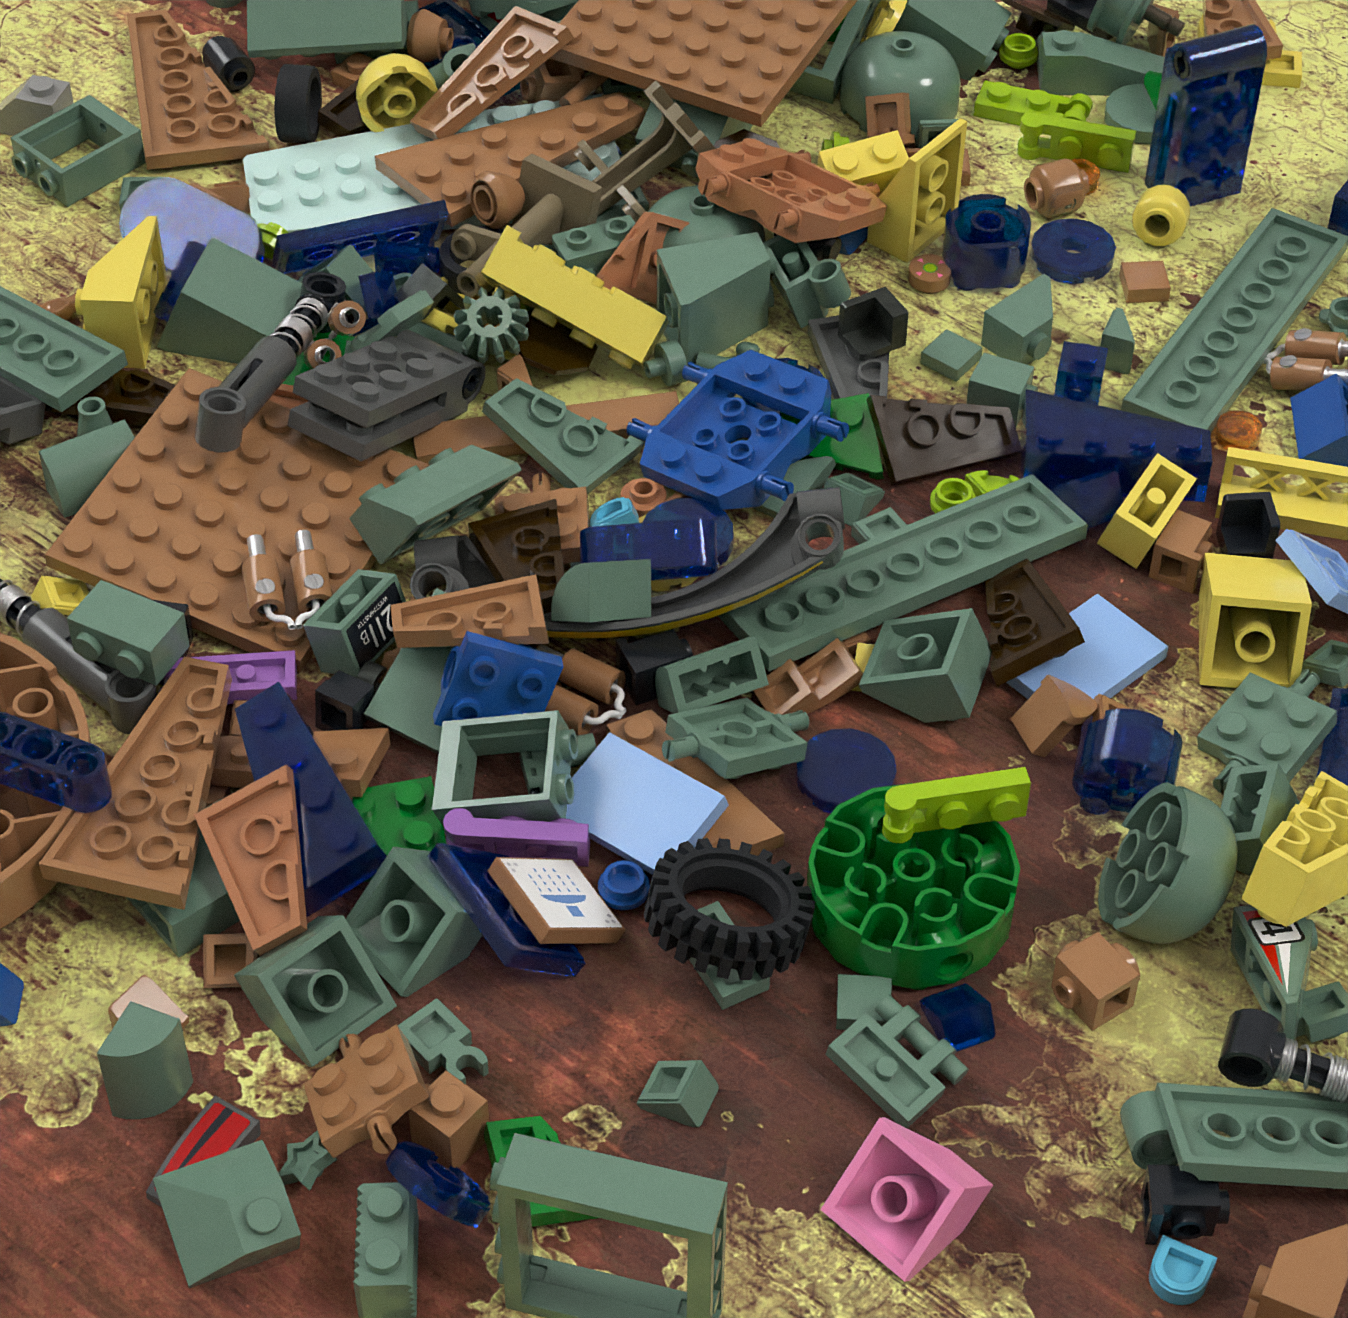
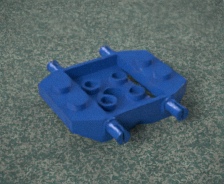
M753 350L722 362L713 369H706L693 362H688L682 370V377L684 380H689L698 385L659 425L652 426L637 418H633L632 423L629 422L626 429L628 436L631 435L645 442L640 460L643 477L720 510L760 507L770 495L786 501L789 494H792L794 491L793 483L783 480L789 466L809 455L826 436L842 442L844 441L843 437L846 438L849 433V425L847 423L830 417L832 392L828 379ZM737 394L800 419L798 424L782 419L777 412L762 411L747 405L742 398L734 396ZM740 438H748V440H739V441L733 442V441H735V440H737V439H740Z

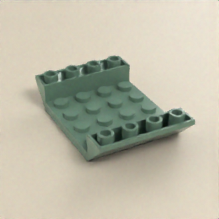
M247 0V51L249 58L264 57L265 59L272 60L289 55L314 57L322 53L339 52L343 55H351L359 51L372 50L388 53L397 49H403L407 39L409 21L404 0Z

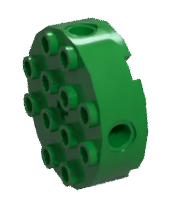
M898 785L871 788L839 804L826 818L824 828L815 837L807 872V886H810L811 900L815 901V909L811 921L813 932L834 959L860 975L892 979V985L914 990L952 984L987 966L1009 938L1020 874V865L1011 836L999 822L990 821L963 825L956 829L943 828L913 833L912 838L907 842L893 843L882 834V825L886 814L884 808L885 795L890 788Z

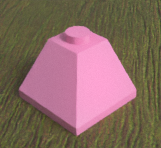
M882 1117L878 1119L820 1210L900 1279L906 1282L910 1281L964 1231L993 1187V1184L950 1149Z

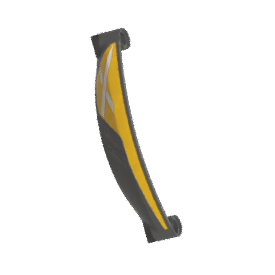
M840 486L789 494L769 527L748 549L731 563L709 577L685 588L651 597V617L601 622L551 621V612L544 615L548 637L614 638L636 636L682 627L750 605L787 588L819 569L826 570L834 567L841 560L844 552L843 529H845ZM466 535L416 540L414 542L416 570L411 577L410 589L416 600L426 598V595L431 590L442 585H446L444 592L450 593L497 583L477 549ZM820 537H832L834 539L832 544L823 550H815L808 545L811 540Z

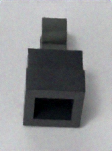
M370 660L363 665L357 677L339 670L329 680L324 681L315 690V727L323 731L363 729V724L368 720L364 712L381 685L378 683V680L386 673L387 668Z

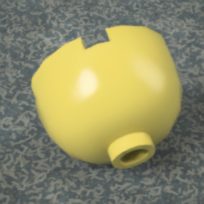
M392 53L378 57L364 69L358 80L356 99L362 121L371 131L376 133L384 131L385 128L411 124L410 120L438 89L433 76L422 62L406 54Z

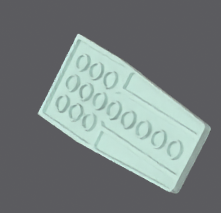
M602 94L589 95L585 100L600 97ZM541 100L536 103L499 106L494 109H487L455 134L561 107L559 101ZM412 124L385 128L384 131L376 133L369 131L253 153L243 158L246 184H248L250 192L251 216L256 220V225L259 223H276L287 230L292 243L458 229L464 224L486 226L475 215L453 227L449 226L376 169L375 155L433 140L418 133ZM615 140L594 150L608 168L620 159ZM579 159L563 167L589 181H593L601 174L597 167L589 172ZM623 198L614 205H622L627 202Z

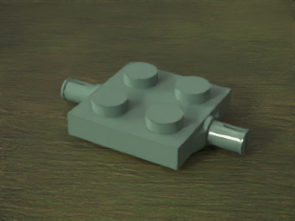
M1304 669L1291 687L1280 686L1250 672L1198 734V749L1219 758L1226 765L1213 780V786L1218 792L1221 793L1223 790L1225 793L1231 768L1279 762L1289 783L1337 724V710L1308 698L1311 692L1320 684V678L1315 672L1312 671L1310 674L1309 669Z
M748 698L668 715L665 733L671 736L673 740H665L663 742L662 753L669 762L689 756L693 758L698 757L712 768L717 775L725 779H737L745 774L765 769H779L783 765L805 760L808 742L794 732L807 730L809 727V717L803 710L784 715L779 713L773 714L760 708Z

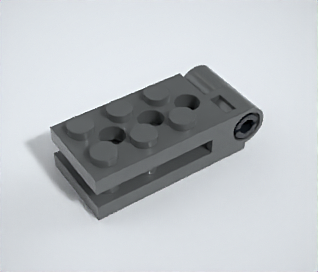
M407 329L400 332L396 338L389 336L380 341L372 342L368 346L351 353H346L342 357L318 365L309 371L295 376L293 393L308 400V402L290 409L288 426L359 461H363L431 429L443 421L466 412L468 404L476 398L483 386L486 373L485 366L477 360Z

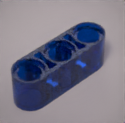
M682 519L589 527L580 531V564L651 559V581L712 575L718 571L716 523L708 519Z
M0 712V784L82 813L95 812L104 808L110 802L112 786L105 754L101 748L14 715Z

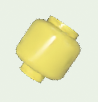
M1156 185L1147 189L1140 196L1132 215L1133 228L1137 236L1145 243L1153 246H1166L1176 242L1183 235L1190 217L1189 202L1179 189L1170 185Z

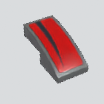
M215 1095L177 1141L154 1177L253 1143L261 1135L260 1120ZM152 1180L146 1191V1196L148 1200L161 1207Z

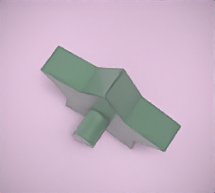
M317 1130L304 1142L287 1144L288 1160L280 1170L279 1175L284 1185L300 1181L310 1191L316 1178L322 1175L326 1167L338 1159L333 1158L323 1146Z

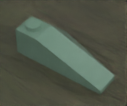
M1067 30L1042 32L1036 39L1040 90L1050 94L1074 95L1082 93L1085 95L1110 96L1113 91L1123 86L1144 84V77L1148 71L1176 77L1181 76V74L1178 75L1173 59L1083 32ZM1197 75L1185 78L1198 81Z

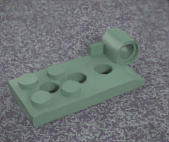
M1157 1082L1155 1091L1138 1093L1130 1097L1121 1108L1120 1119L1133 1161L1142 1169L1147 1170L1148 1164H1178L1180 1171L1190 1172L1198 1180L1348 1189V1099L1340 1103V1101L1336 1102V1100L1328 1099L1324 1095L1320 1096L1319 1093ZM1213 1130L1222 1131L1230 1137L1221 1136L1215 1133ZM1266 1133L1272 1134L1274 1138L1270 1137Z

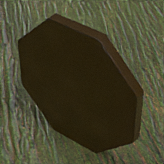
M1001 0L1005 4L1021 11L1016 28L1027 34L1031 33L1039 36L1045 22L1071 31L1075 28V25L1067 19L1028 1Z
M533 310L527 311L529 322L524 326L528 328L529 337L526 341H518L520 346L518 355L523 357L524 362L554 376L587 372L598 349L597 344L595 343L593 348L590 349L569 337L572 329L559 322L556 323L554 328H551L531 316Z

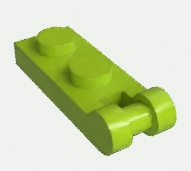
M985 80L975 101L973 116L1020 126L1021 117L1029 112L1086 121L1093 107V102L1090 97L1082 93L1074 94L1069 98L1050 94L1043 90H1030L1010 86L1004 82Z
M1029 112L1021 117L1020 131L1023 137L1018 140L1017 154L1021 158L1026 160H1034L1039 157L1054 160L1070 159L1076 164L1129 173L1136 130L1036 112ZM1042 134L1051 135V139L1039 136Z
M1026 767L892 787L885 795L884 808L886 814L883 818L882 834L890 842L904 843L912 838L913 833L943 828L956 829L963 825L990 821L1003 822L1017 817H1024L1027 812L1031 787Z

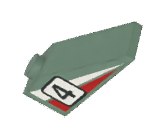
M1251 905L1234 907L1230 950L1262 1010L1275 1016L1281 1022L1284 1028L1283 1033L1286 1034V1037L1295 1041L1309 976L1311 951H1315L1318 946L1315 924L1311 919L1304 917L1285 927L1282 924H1275L1265 920L1259 915L1257 909Z

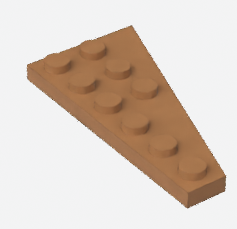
M167 10L127 14L147 170L171 169L176 166L212 164L218 161L243 159L249 154L269 151V143L263 135H258L254 130L252 120L247 114L243 115L237 108L236 99L211 67L204 65L198 50L190 47L185 39L184 32Z
M616 92L375 155L376 169L445 223L453 227L475 215L471 206L470 190L480 173L491 171L506 174L519 182L522 160L530 154H534L563 168L578 160L573 153L579 148L578 142L584 139L593 150L606 145L640 127L645 116V109L622 93Z
M184 656L39 862L43 879L177 909H185L201 832L194 814L206 808L232 683L229 665Z

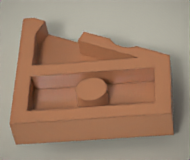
M644 212L596 277L604 281L603 286L609 290L612 287H616L638 300L657 304V249L663 248L664 238L670 227L678 228L680 233L689 222L654 212Z

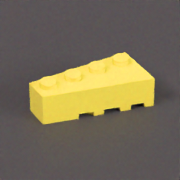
M506 225L481 271L488 283L495 288L492 295L500 286L504 289L505 299L516 294L521 303L533 309L531 316L551 328H554L556 323L559 322L572 329L569 337L590 349L593 348L595 343L610 350L609 359L631 370L633 364L644 369L643 363L649 360L655 345L658 344L669 324L667 316L616 287H612L609 290L603 286L604 281L582 267L573 266L571 269L565 266V260L542 244H539V246L534 245L533 248L524 244L519 237L521 232Z
M1323 771L1317 776L1314 785L1306 790L1299 805L1295 804L1290 810L1287 820L1280 823L1263 845L1241 898L1256 908L1259 915L1265 920L1275 924H1282L1285 927L1348 894V786Z

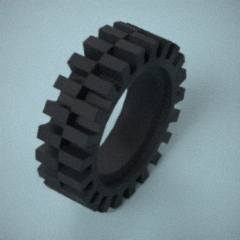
M708 838L698 839L695 848L689 841L679 844L677 851L671 847L665 852L664 858H659L644 907L645 922H650L648 927L650 935L652 937L660 936L658 945L665 952L677 947L674 959L682 964L693 957L697 959L694 970L702 973L706 972L710 964L718 967L717 977L728 979L731 969H736L740 980H751L755 969L761 979L772 977L774 969L779 973L788 970L790 962L795 964L800 957V953L803 951L815 909V901L811 900L810 886H803L805 878L799 872L789 874L791 864L784 859L773 865L771 863L773 853L763 849L758 856L750 854L752 844L741 842L739 850L731 849L730 839L719 838L716 848L712 847ZM697 890L731 892L759 904L770 913L774 922L756 927L729 925L702 914L686 901L684 895Z

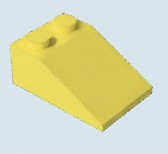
M958 119L910 157L878 197L887 205V209L882 222L868 226V243L908 263L957 223L967 129L966 120Z
M147 216L89 269L83 289L78 288L76 291L75 308L77 315H83L84 324L82 329L124 350L128 363L124 368L145 369L168 284L157 216Z

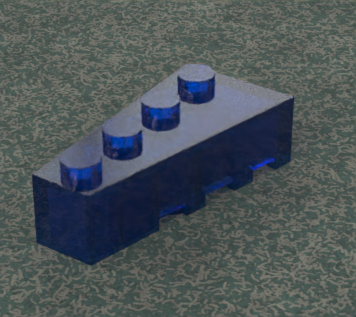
M1026 389L1021 422V479L1033 474L1053 493L1127 497L1158 453L1197 478L1183 501L1205 502L1213 463L1210 430Z
M277 682L235 708L254 782L284 765L289 766L293 770L307 918L375 875L387 857V853L296 703L280 682Z

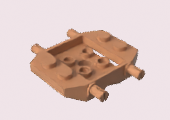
M745 138L742 142L731 145L724 144L720 148L699 153L695 168L700 180L698 183L699 192L701 195L705 194L708 201L735 214L754 219L769 231L794 243L835 238L882 222L887 209V205L878 198L880 188L877 184L873 185L874 182L867 183L866 185H857L811 163L812 158L808 151L788 152L781 148L766 145L756 139ZM766 175L768 179L761 178V176Z

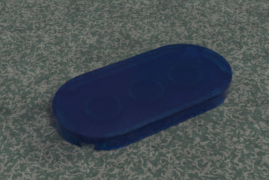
M160 177L147 181L130 194L122 207L119 218V229L122 238L127 236L147 216H157L165 269L185 280H188L211 237L263 262L265 246L262 244V232L247 214L179 179Z

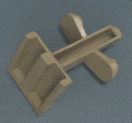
M654 81L643 91L662 114L661 121L654 132L609 168L584 139L577 143L579 148L573 152L589 172L595 167L601 172L598 177L591 181L603 187L598 216L624 198L627 203L621 209L626 215H630L636 223L641 215L647 211L634 198L631 192L691 149L698 157L699 153L716 149L701 130H698L687 114L676 102L674 103L657 81Z
M530 154L522 160L519 183L523 187L525 201L520 214L512 221V228L521 232L519 237L524 244L532 248L534 245L539 246V244L552 245L553 234L596 223L602 186L534 154ZM464 224L454 232L451 240L453 254L461 260L474 261L457 277V286L462 294L468 297L479 296L478 291L481 287L486 289L487 293L494 288L488 283L481 271L502 234L471 224ZM474 282L475 288L470 283Z

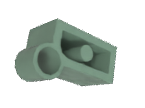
M779 235L763 242L765 248L772 249L775 257L776 271L775 274H771L774 284L801 328L808 325V320L826 317L829 312L828 308L838 307L842 302L850 298L851 289L839 261L835 259L818 261L807 242L794 243Z

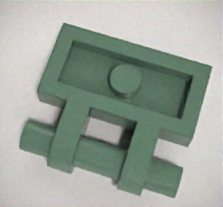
M887 995L875 1008V1011L887 1021L885 1025L881 1026L866 1012L828 1046L825 1055L897 1124L908 1128L939 1100L946 1087L933 1074L940 1071L953 1085H956L967 1074L969 1069L955 1056L957 1050L946 1039L939 1041L919 1023L921 1016L909 1005L903 1008L891 995ZM905 1038L923 1056L917 1060L898 1040Z

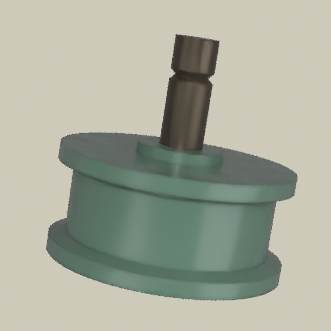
M1097 0L1088 20L1087 29L1094 32L1099 28L1117 39L1116 43L1126 45L1144 19L1163 30L1166 29L1167 32L1176 37L1180 35L1185 23L1175 17L1172 18V15L1152 5L1154 0Z

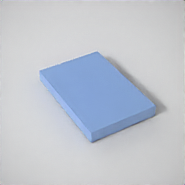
M1096 594L1069 613L1080 628L1084 643L1069 650L1065 655L1053 658L1006 683L1029 699L1041 686L1040 682L1047 675H1051L1077 687L1092 699L1098 694L1112 698L1167 657L1169 646L1099 594Z
M609 732L572 777L574 800L572 804H567L566 819H571L577 823L589 824L590 839L624 859L638 864L643 870L653 875L659 858L663 859L665 852L671 847L677 851L680 843L689 841L695 848L697 840L702 839L729 804L724 795Z

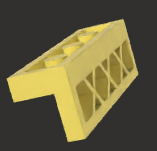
M1228 447L1215 518H1219L1223 497L1226 494L1270 492L1280 521V529H1292L1296 532L1348 541V492L1345 494L1336 493L1327 487V485L1334 482L1348 483V467ZM1234 465L1254 467L1260 474L1253 478L1233 475ZM1287 474L1301 475L1306 482L1299 486L1289 485L1281 477Z

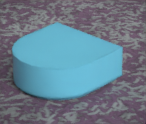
M624 497L616 498L601 505L593 512L590 518V531L598 544L640 524L638 513L631 500Z
M1163 1235L1152 1259L1149 1271L1151 1288L1161 1299L1175 1305L1194 1303L1204 1294L1214 1271L1217 1257Z

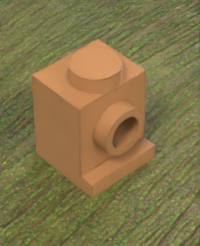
M1177 509L1154 545L1149 577L1192 594L1196 589L1199 570H1203L1205 553H1212L1214 549V544L1208 542L1212 535V522Z

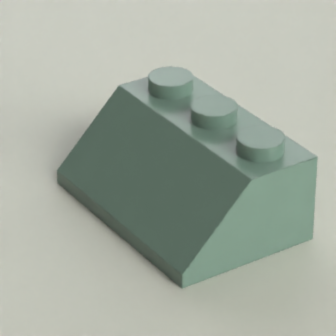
M472 444L455 453L452 448H448L433 457L428 462L430 466L420 471L417 465L412 466L394 479V485L385 488L380 483L367 490L359 497L361 506L349 519L380 565L413 548L416 540L430 539L482 511L522 471L521 467L513 460Z

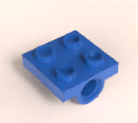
M466 631L461 646H454L447 657L441 679V695L433 712L434 725L442 726L443 721L545 712L564 667L562 657Z

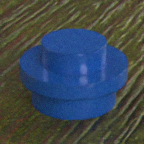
M626 860L610 864L598 880V894L608 907L616 910H631L641 906L646 901L650 888L649 878L638 864Z

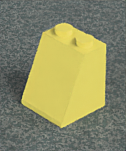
M1205 553L1199 592L1200 685L1237 688L1251 672L1280 686L1291 687L1300 676L1312 602L1306 579L1291 560Z

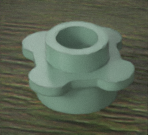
M1340 297L1331 302L1329 309H1322L1320 311L1319 320L1322 323L1328 324L1332 332H1343L1346 338H1348V297Z

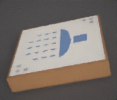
M496 857L488 869L492 879L540 944L617 943L626 930L573 859Z

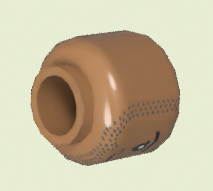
M1059 159L1036 165L1024 183V194L1029 207L1032 210H1036L1041 216L1048 218L1077 211L1083 205L1085 194L1089 192V179L1083 169L1079 170L1078 166L1070 159Z

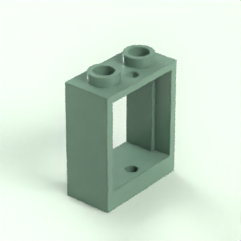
M91 95L78 100L10 137L14 152L12 163L19 175L30 179L41 187L45 194L55 197L67 207L146 163L141 130ZM88 139L100 146V148L64 168H61L51 160Z
M558 710L443 721L432 811L443 826L445 815L455 808L468 810L474 818L500 819L504 816H518L526 821L551 822L559 818L566 819L567 804H572L574 800V784L570 770L571 760H575L578 756L576 732L574 729L568 728ZM547 749L543 793L472 800L477 756Z

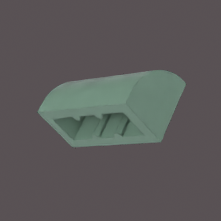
M125 419L39 451L46 490L64 518L74 515L80 510L135 437Z
M651 559L581 563L570 568L561 577L555 588L552 598L551 621L601 622L651 617Z
M747 637L659 667L655 675L658 704L674 714L710 706L769 685L758 640L755 637Z
M1279 762L1231 768L1220 809L1228 817L1237 840L1238 861L1236 870L1249 876L1252 874L1265 842L1280 823L1287 820L1290 810L1295 804L1299 805L1300 803Z
M130 1001L98 1050L97 1057L112 1116L123 1119H143L161 1114L176 1105L193 1084V1077L180 1019Z

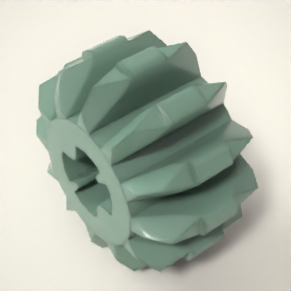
M499 286L493 296H488L486 289L481 287L478 291L479 299L475 300L465 295L463 299L465 309L455 310L454 319L455 323L458 324L454 329L455 338L457 341L463 342V352L467 356L477 352L479 362L484 364L490 355H495L497 362L502 364L505 360L504 352L506 350L518 355L520 352L518 341H526L528 339V328L524 326L529 322L528 312L525 309H519L521 304L516 294L505 299L504 289Z

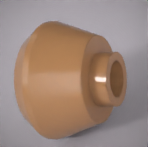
M421 9L412 15L407 31L408 55L422 63L442 59L445 52L452 49L454 40L453 29L448 28L445 19L427 9Z
M485 171L480 173L473 182L470 190V201L473 212L481 223L492 229H500L520 214L525 201V193L521 184L512 176Z

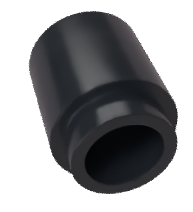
M216 36L206 42L202 50L204 65L211 67L230 92H236L247 87L254 78L255 66L233 39L224 36Z

